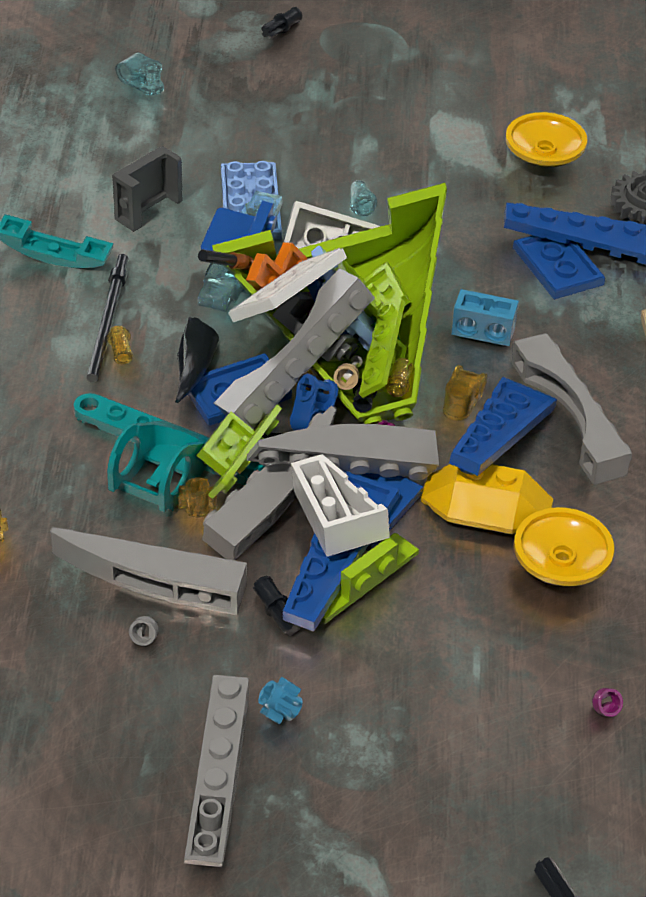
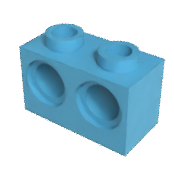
M460 289L454 307L451 335L510 346L516 327L519 301Z

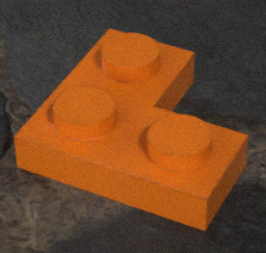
M283 242L275 262L267 254H256L246 281L258 291L299 262L307 260V257L293 243Z

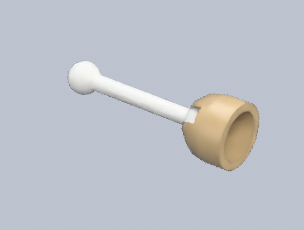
M358 355L351 358V364H342L335 371L334 382L339 388L350 390L357 385L360 373L356 367H360L363 362L362 358Z

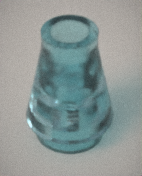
M360 180L353 182L350 187L351 210L359 216L371 215L377 207L376 196L366 186L365 182Z

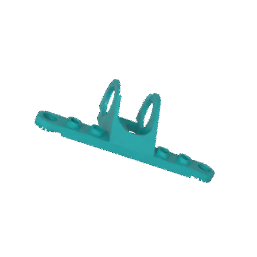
M83 394L74 401V414L78 421L82 420V423L87 422L88 424L98 426V429L118 436L107 468L109 491L115 492L116 489L159 505V511L165 513L167 509L174 511L204 470L221 476L196 456L209 437L97 394ZM89 405L91 407L93 405V407L96 406V409L87 411L84 410V406L88 407ZM131 441L135 443L132 457L126 468L119 473V462L122 452L127 443ZM146 461L159 465L146 482L154 487H159L158 493L130 482ZM251 461L241 474L238 472L234 474L238 479L236 483L245 486L250 475L256 470L261 471L266 465ZM175 471L182 474V477L177 487L170 493V483Z

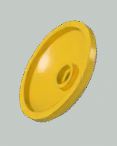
M535 112L522 115L509 124L506 130V143L508 148L518 158L527 163L543 167H557L575 161L585 152L587 135L577 122L566 116L548 112Z
M555 507L537 511L520 523L515 534L514 551L524 569L536 578L560 586H577L590 583L605 574L613 561L614 541L608 529L595 517L576 509Z

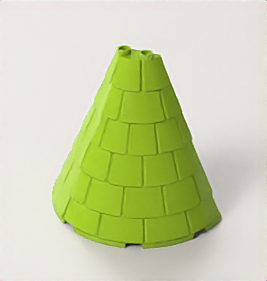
M446 183L387 198L389 224L299 248L308 259L313 257L311 251L319 245L326 252L343 248L347 256L345 260L363 279L388 262L394 269L410 300V303L404 307L398 333L401 342L407 347L398 390L389 395L382 389L377 390L372 408L367 412H359L353 407V399L355 397L353 388L343 390L338 387L337 397L355 418L364 424H377L380 421L392 419L403 421L413 416L412 409L417 403L421 375L420 364L427 333L426 323L432 297L431 289L437 262L436 253L447 196ZM271 230L212 245L213 251L228 254L232 252L246 254L252 257L253 260L257 253L267 254L272 260H275L278 255L276 254ZM223 265L250 296L257 292L246 281L249 273L248 270L231 269L229 266ZM306 286L300 292H309L308 287ZM277 309L264 312L283 332L284 336L291 341L295 334L273 316ZM373 315L372 317L376 322L377 318ZM359 343L357 345L360 348L355 355L360 356L363 362L360 367L356 368L360 373L359 379H362L369 351ZM320 357L312 368L324 380L334 381V373L337 368L342 364H351V359L327 362Z

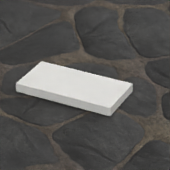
M338 248L299 262L229 310L230 318L233 322L277 308L345 260L347 256L343 248Z

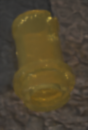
M124 326L112 327L107 335V341L112 345L114 361L121 365L130 363L133 359L129 343L131 334Z
M397 359L394 362L392 374L388 377L385 387L387 392L393 397H402L409 391V378L414 366L412 362L408 365V359Z

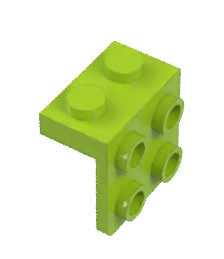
M343 260L335 268V271L340 268L358 277L375 297L364 309L369 317L374 315L377 318L378 310L387 302L391 303L402 298L405 301V306L410 303L400 280L388 262L365 279L346 260Z

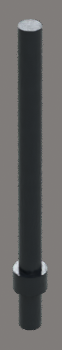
M125 254L117 256L115 267L110 271L108 279L110 287L86 376L89 382H97L99 379L121 288L126 284L128 276L126 268L129 258Z

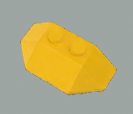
M449 464L432 472L427 477L421 502L429 505L436 514L447 522L514 534L520 523L529 515L543 509L552 508L553 498L525 470L491 464L477 476L466 474L458 467Z

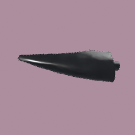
M196 317L188 318L177 353L179 384L175 403H179L201 380L212 361L219 341L216 331Z

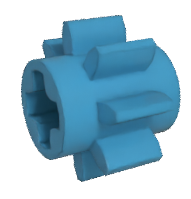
M283 677L280 678L278 683L269 681L259 694L258 701L264 706L260 713L277 724H281L283 718L288 721L293 720L299 714L303 705V699L298 696L301 688Z

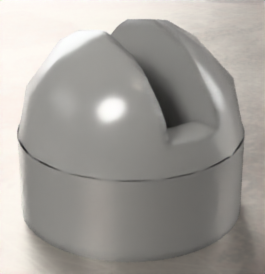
M148 616L137 618L130 625V638L140 646L151 644L158 635V623ZM146 625H148L149 628V636H144L146 632Z

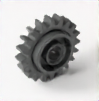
M646 170L643 171V174L633 171L632 177L624 174L622 180L617 179L615 186H612L610 205L614 206V212H621V219L629 217L630 221H639L640 224L646 225Z

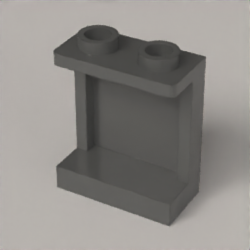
M160 146L112 175L114 218L133 232L142 227L141 213L165 198H169L177 204L183 201L182 159L164 146Z
M299 291L282 303L273 316L296 335L308 318L306 313L315 302L309 292ZM342 334L321 357L327 362L350 360L360 348L357 345L359 336L357 334L353 336Z

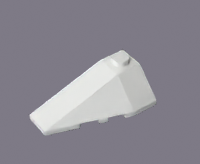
M295 201L283 242L293 243L299 249L380 226Z

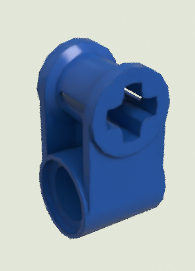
M305 374L300 378L296 388L293 411L290 416V425L293 431L307 429L310 421L317 413L323 414L330 406L334 407L338 396V386L334 381L329 379L321 381L312 374Z

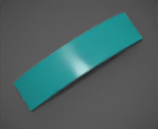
M4 214L0 221L1 242L28 257L48 264L69 268L104 266L113 249V243L88 236L85 237L83 243H78L33 231L32 221Z

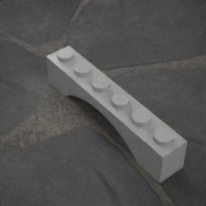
M339 268L318 290L316 301L308 318L291 341L264 365L235 380L214 404L225 416L232 411L254 429L375 297L358 277Z
M547 333L514 341L511 364L524 383L537 387L556 398L572 414L578 424L583 440L579 464L592 484L595 485L627 476L629 463L632 460V452L629 445L624 443L617 434L616 427L603 414L600 404L591 397L586 384L577 377L572 364L568 363L561 354L559 346L551 340Z

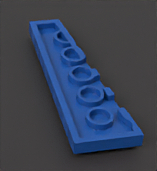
M506 202L504 211V228L548 238L564 244L570 240L575 241L583 246V249L593 251L594 247L610 250V256L621 258V254L637 257V263L646 265L645 224H638L634 221L613 220L604 216H588L578 212L557 211L552 208L532 207L522 203L513 204Z
M502 377L494 388L491 398L486 400L483 410L479 411L476 415L475 422L470 424L466 433L453 449L449 464L458 467L466 474L479 476L555 409L557 399Z
M342 470L348 475V481L357 488L362 487L366 490L368 497L377 505H384L388 509L389 514L399 498L398 488ZM314 533L309 552L304 557L300 567V574L296 577L283 609V620L315 631L341 590V571L362 557L368 545L326 557Z

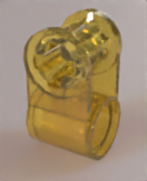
M457 365L445 387L443 414L455 421L467 419L475 404L484 393L488 374L484 372L481 374L464 370L463 366Z

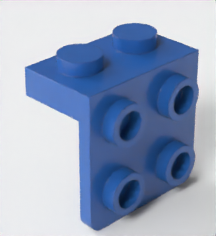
M262 200L256 216L226 208H218L201 244V250L213 251L212 245L271 230V233H273L277 221V216H273V203Z

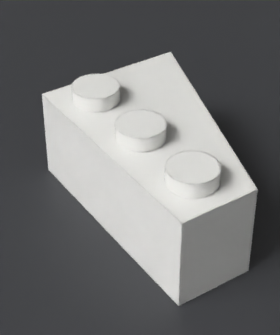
M323 454L291 463L294 492L326 557L390 538L388 509L382 504L377 505L368 497V492L362 487L357 488L348 481V475Z

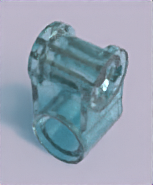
M137 52L116 65V74L124 84L130 85L147 95H157L164 90V84L161 81V72L163 71L161 62Z

